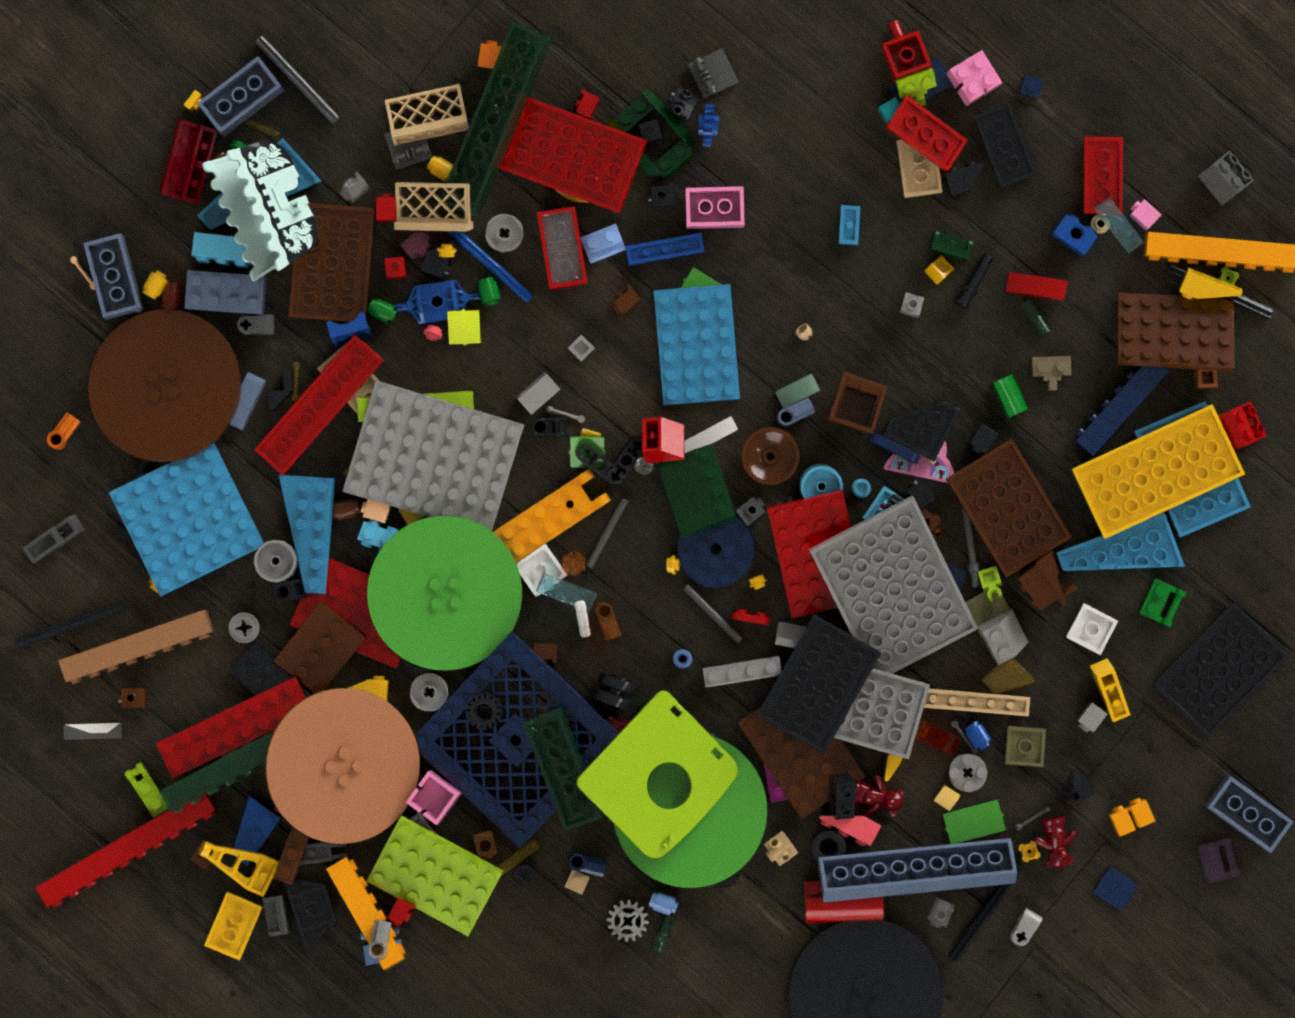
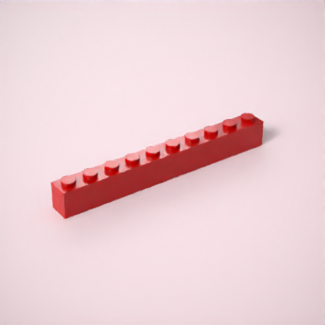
M204 789L35 888L46 907L52 905L55 908L64 903L62 899L68 895L72 898L81 893L79 889L85 885L88 889L97 883L96 879L103 876L105 879L114 874L113 869L118 866L120 869L131 864L129 860L135 856L137 859H140L148 854L146 850L153 847L155 850L164 845L163 840L168 837L171 840L181 835L180 830L185 827L187 830H190L198 825L196 821L199 819L207 820L214 816L213 811L217 810V807L207 790Z

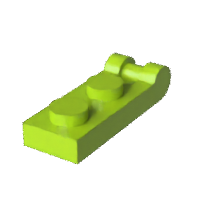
M142 762L136 764L134 769L124 772L153 818L171 807ZM141 773L143 779L138 781L135 776Z

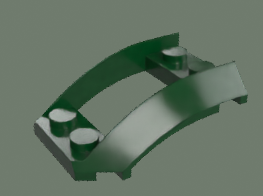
M651 90L641 92L642 95L616 118H611L607 126L629 134L654 111H657L681 140L653 164L643 153L639 165L648 176L651 175L666 180L694 156L692 137L674 115L667 111V107Z

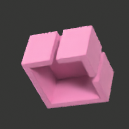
M982 50L951 68L946 74L955 89L961 83L963 84L957 93L966 106L1002 84L1001 79Z
M430 770L418 784L423 789L416 788L406 803L419 813L423 812L424 809L427 810L423 816L435 825H439L462 793Z

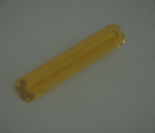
M530 841L497 866L504 870L501 876L539 849L540 846L537 841Z

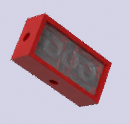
M575 206L537 212L550 291L588 285Z

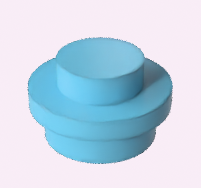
M857 479L854 481L852 492L856 497L864 498L869 495L871 485L867 480Z

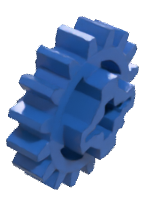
M706 104L705 115L700 114L698 135H703L702 146L711 147L712 136H717L719 116H714L715 105Z

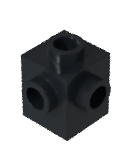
M679 87L676 93L672 92L668 99L670 105L667 111L688 121L700 97L687 89Z

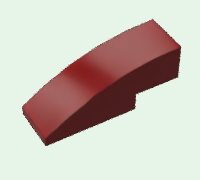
M1009 272L1005 291L1037 298L1064 301L1068 281Z

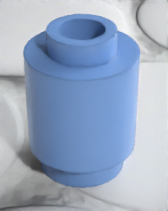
M653 892L649 907L653 908L654 911L670 916L671 913L675 914L678 902H675L676 898L661 892Z

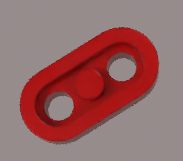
M736 608V612L732 611L731 619L769 626L770 618L766 617L767 613L755 612V615L747 614L748 610Z

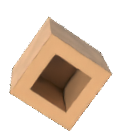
M368 499L367 502H363L361 513H364V518L386 524L391 506Z

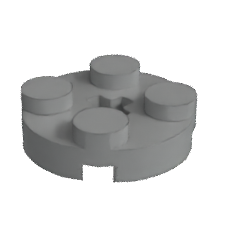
M508 214L494 216L488 222L485 231L488 244L491 248L501 253L517 249L524 237L521 222L515 216ZM502 228L504 230L509 229L508 238H501L499 236Z
M425 673L418 676L410 688L411 701L418 709L424 711L440 709L449 696L447 683L441 676L434 673ZM426 687L434 689V696L432 698L424 695Z
M966 753L958 755L951 761L948 774L950 782L955 788L960 791L972 792L983 786L988 771L980 757ZM964 768H966V769L971 768V769H972V772H971V773H972L973 775H972L971 777L967 776V777L965 778V777L963 776V775H964L963 769H964Z

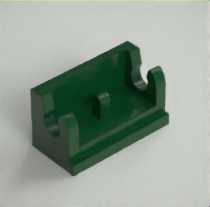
M936 230L930 251L967 262L973 241Z

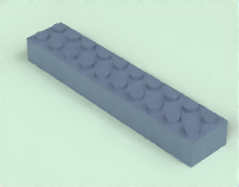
M1011 838L819 857L818 861L823 903L1016 883L1017 878Z

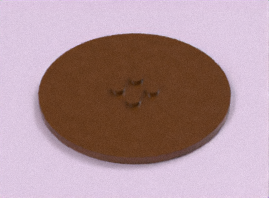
M173 309L148 311L136 315L119 325L109 334L98 349L89 374V401L93 416L102 432L124 452L152 462L184 460L210 447L230 425L236 413L241 395L240 368L236 355L227 339L219 330L203 318L185 311Z

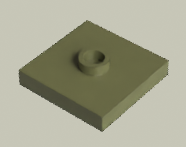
M987 590L965 602L977 626L1010 609L1004 597L1000 599L999 594L994 593L992 595L993 601L990 602Z
M1007 726L1004 764L1044 767L1046 729Z

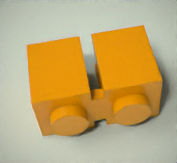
M1140 797L1133 799L1127 807L1123 808L1120 805L1113 808L1112 813L1108 814L1118 836L1121 837L1136 830L1128 811L1131 812L1134 822L1139 828L1155 822L1145 799L1141 800Z

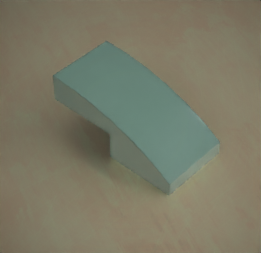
M809 374L775 393L784 409L821 390L813 374Z

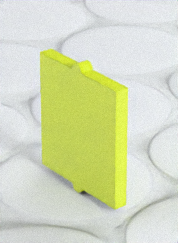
M462 309L461 311H447L449 345L463 344L466 346L467 344L481 343L479 310L465 311V309Z

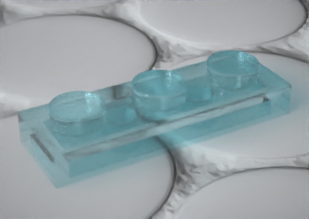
M1110 197L1094 208L1128 254L1144 243L1143 239Z
M543 573L536 589L540 594L575 606L576 601L584 600L586 611H590L597 596L594 591Z

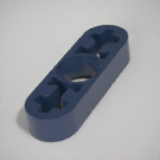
M875 432L872 435L869 434L867 441L917 465L921 457L916 452Z

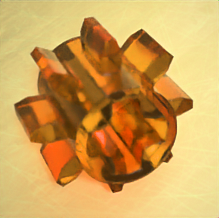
M572 551L567 556H563L562 569H566L569 575H578L580 570L585 571L586 558L582 557L579 552Z

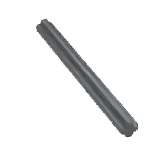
M260 36L255 43L332 124L337 122L339 119L338 114L264 36Z

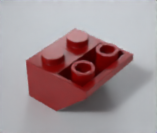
M1251 401L1218 415L1234 451L1266 437L1264 427L1260 423L1257 411Z
M663 417L642 419V453L646 463L685 460L684 424Z

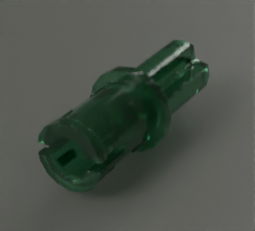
M1029 299L1022 303L1021 306L1030 319L1029 323L1032 322L1040 337L1051 331L1042 318L1043 314L1038 312L1032 300Z
M664 914L660 928L656 931L658 934L652 947L653 951L663 953L668 937H671L670 932L676 918Z

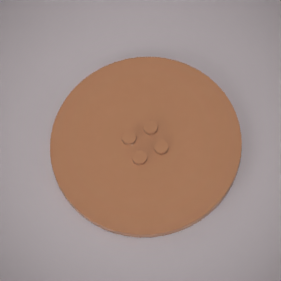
M337 688L318 692L303 699L290 709L273 732L265 762L268 790L281 815L303 834L319 841L334 844L363 841L376 836L390 827L407 808L408 804L406 801L416 789L420 768L419 751L415 736L400 712L384 699L372 693L352 688Z

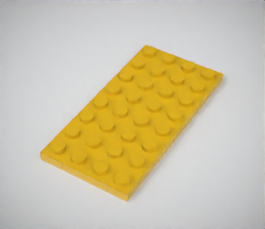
M1213 404L1071 469L1104 539L1245 475Z

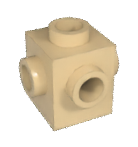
M783 831L764 844L768 850L766 852L771 862L776 861L779 866L798 854V851Z

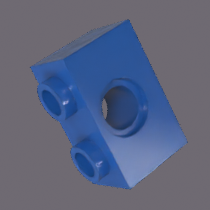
M1066 214L1051 235L1083 257L1098 236L1093 228L1088 225L1084 227L1080 224V220L1076 216ZM1077 229L1080 232V238L1074 239L1071 236V230Z

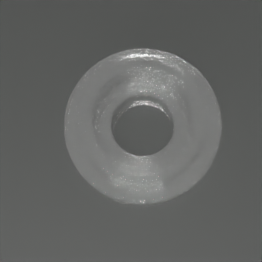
M644 457L637 459L634 464L636 471L642 475L649 474L654 466V463H646Z

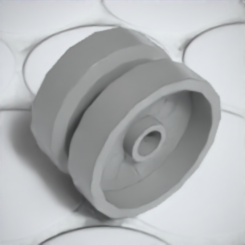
M271 540L265 542L258 548L254 557L257 573L261 578L269 582L280 583L289 580L295 575L299 565L296 550L285 541ZM275 557L279 559V564L277 565L273 564Z

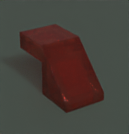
M923 720L915 738L953 756L962 739Z

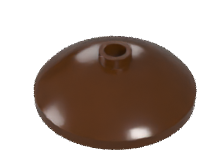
M775 427L762 428L752 433L744 443L742 464L747 474L753 480L765 485L780 484L789 479L796 471L799 464V448L794 438L786 431ZM772 453L774 456L773 460H768L766 455Z

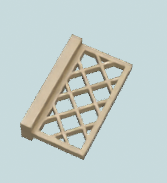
M460 84L385 100L394 146L469 130ZM457 91L458 96L454 101L446 97L449 92ZM436 95L440 99L433 105L427 101L430 96ZM417 99L421 102L417 109L409 106L412 100ZM443 100L451 104L446 112L438 108ZM398 103L402 108L398 113H395L390 109V105ZM424 105L432 108L427 116L419 112ZM456 107L461 110L462 115L454 117L450 115V112ZM406 108L414 112L409 120L401 116ZM435 111L443 114L440 120L435 121L431 118ZM416 115L424 118L422 124L416 125L412 122ZM398 119L406 123L403 128H394V124Z
M395 183L397 221L394 222V230L467 232L473 229V221H471L469 184ZM401 187H407L412 192L407 199L401 194ZM421 187H425L430 193L425 199L417 193ZM439 188H443L448 193L443 200L435 193ZM457 188H464V197L461 200L453 193ZM414 195L421 202L416 209L408 202ZM431 196L439 202L434 209L427 203ZM450 196L458 203L452 210L445 204V201ZM405 205L412 211L409 217H402V208ZM423 205L431 212L427 217H423L418 212ZM441 205L449 212L445 218H441L436 213ZM459 206L465 211V218H459L454 213Z

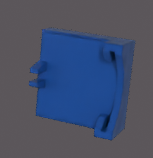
M360 312L355 320L348 324L326 322L330 338L335 347L347 344L354 335H357L362 340L373 337L364 312Z

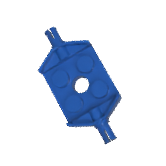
M456 280L414 286L409 300L403 304H395L397 312L410 311L421 325L423 323L448 320L447 311H461L466 308L467 303L470 301L480 300V297H476L480 295L479 292L465 293ZM436 296L443 299V303L439 307L432 305V299Z

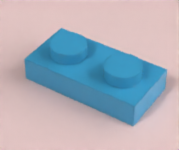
M841 205L839 244L858 245L860 206Z

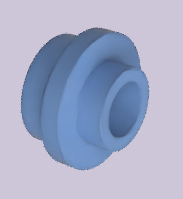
M680 649L675 652L673 662L678 668H687L692 663V655L689 651ZM681 655L686 656L684 663L679 661Z

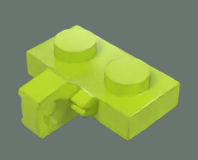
M932 67L895 80L899 97L903 99L904 96L908 95L912 99L915 98V101L921 106L926 105L924 95L928 93L927 90L937 86Z

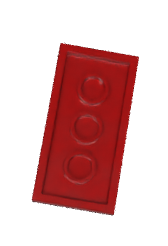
M908 95L904 96L885 126L886 129L945 172L949 171L967 142L966 138Z
M1123 137L1083 138V214H1123Z

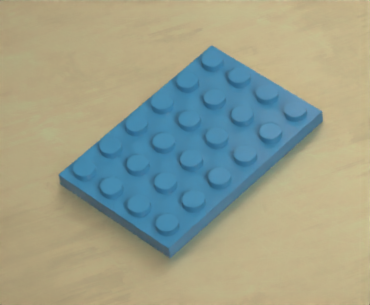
M730 284L654 290L663 406L740 399Z
M1204 401L1133 431L1135 437L1138 439L1207 407V404ZM1236 478L1167 511L1180 538L1246 510L1251 506L1239 479Z

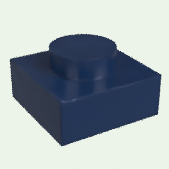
M1025 74L1019 94L1038 99L1044 80Z

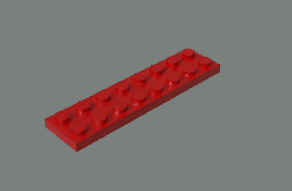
M354 335L254 450L282 476L285 475L385 360L362 339Z
M294 677L156 743L173 779L275 730L286 713L305 699L306 696L297 677Z

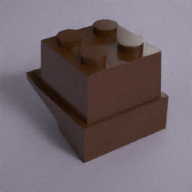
M843 372L828 421L872 435L888 386Z
M1053 550L1037 559L1036 563L1018 578L1020 580L1018 585L1024 593L1027 591L1030 594V602L1035 608L1039 607L1040 610L1056 600H1059L1064 607L1067 604L1066 596L1077 589L1073 582L1065 588L1062 587L1058 575L1060 568Z

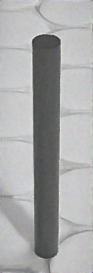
M624 498L620 500L586 563V566L592 569L627 506L628 500Z
M689 584L683 589L737 644L743 639Z

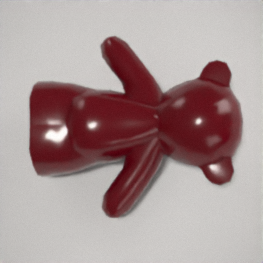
M879 775L874 777L877 788L863 781L856 780L855 804L866 803L871 805L864 811L865 816L872 815L882 806L890 811L891 816L897 815V812L903 805L902 795L904 791L902 788L886 791L883 780Z
M1065 816L1041 819L1048 841L1036 837L1035 842L1041 847L1050 850L1048 860L1045 863L1048 868H1063L1074 862V858L1069 856L1065 847L1075 838L1076 831L1072 830L1067 835L1065 834Z

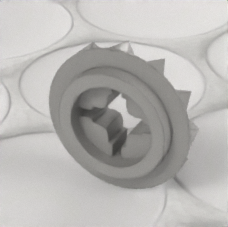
M238 613L229 623V633L239 643H249L259 634V622L250 613ZM243 619L246 625L252 626V628L247 629L246 636L243 630H236V628L242 626Z

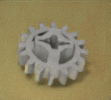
M628 899L627 904H624L621 900V906L618 907L614 904L615 911L609 910V914L612 917L607 918V921L611 922L608 929H614L611 934L612 936L618 934V940L625 937V942H628V939L631 937L635 941L636 935L642 937L641 930L647 931L644 924H649V921L645 920L644 917L648 916V913H642L644 906L638 908L637 901L632 905L630 899ZM632 908L634 910L632 912H625L623 909ZM616 914L620 917V923L617 926L615 925ZM640 915L641 924L638 927L635 922L636 918ZM625 916L627 918L633 916L631 925L628 923L623 925ZM630 929L633 933H623L621 931Z

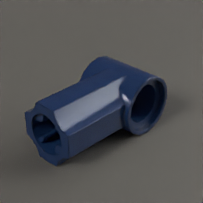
M577 852L572 853L568 858L569 866L575 871L603 877L605 873L606 860ZM576 856L582 858V864L578 867L572 865V859Z

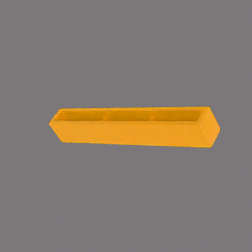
M1147 232L1145 234L1144 257H1149L1148 260L1160 261V258H1164L1172 263L1186 260L1187 264L1197 265L1198 262H1206L1207 266H1217L1220 263L1225 264V267L1237 268V265H1243L1244 269L1255 270L1256 267H1263L1264 271H1275V268L1283 269L1282 272L1294 273L1295 245L1157 232Z

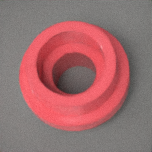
M428 325L427 329H424L423 332L426 338L431 341L442 339L443 336L441 334L442 329L433 325Z

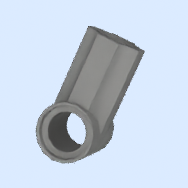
M374 921L368 953L375 960H382L387 955L392 924L390 922ZM376 946H382V953L375 956L373 949Z

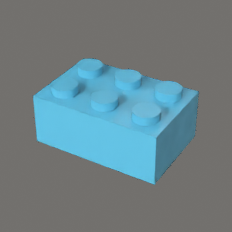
M194 232L192 256L199 263L210 264V261H215V263L222 266H229L230 263H235L234 265L240 268H248L249 265H253L251 262L246 263L242 259V253L246 250V247L243 244H237L233 236Z

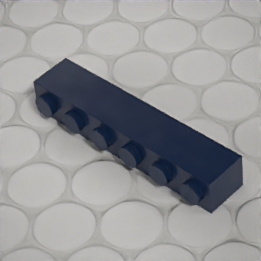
M1140 366L1136 372L1132 370L1126 377L1128 381L1124 386L1120 384L1113 391L1115 396L1111 400L1106 399L1100 406L1102 408L1098 415L1094 413L1087 421L1090 424L1085 429L1082 427L1074 435L1076 437L1074 442L1090 457L1094 456L1170 369Z

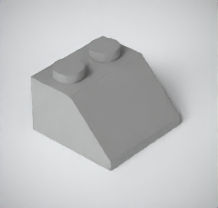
M1012 609L977 626L993 659L998 665L1015 657L1028 643Z

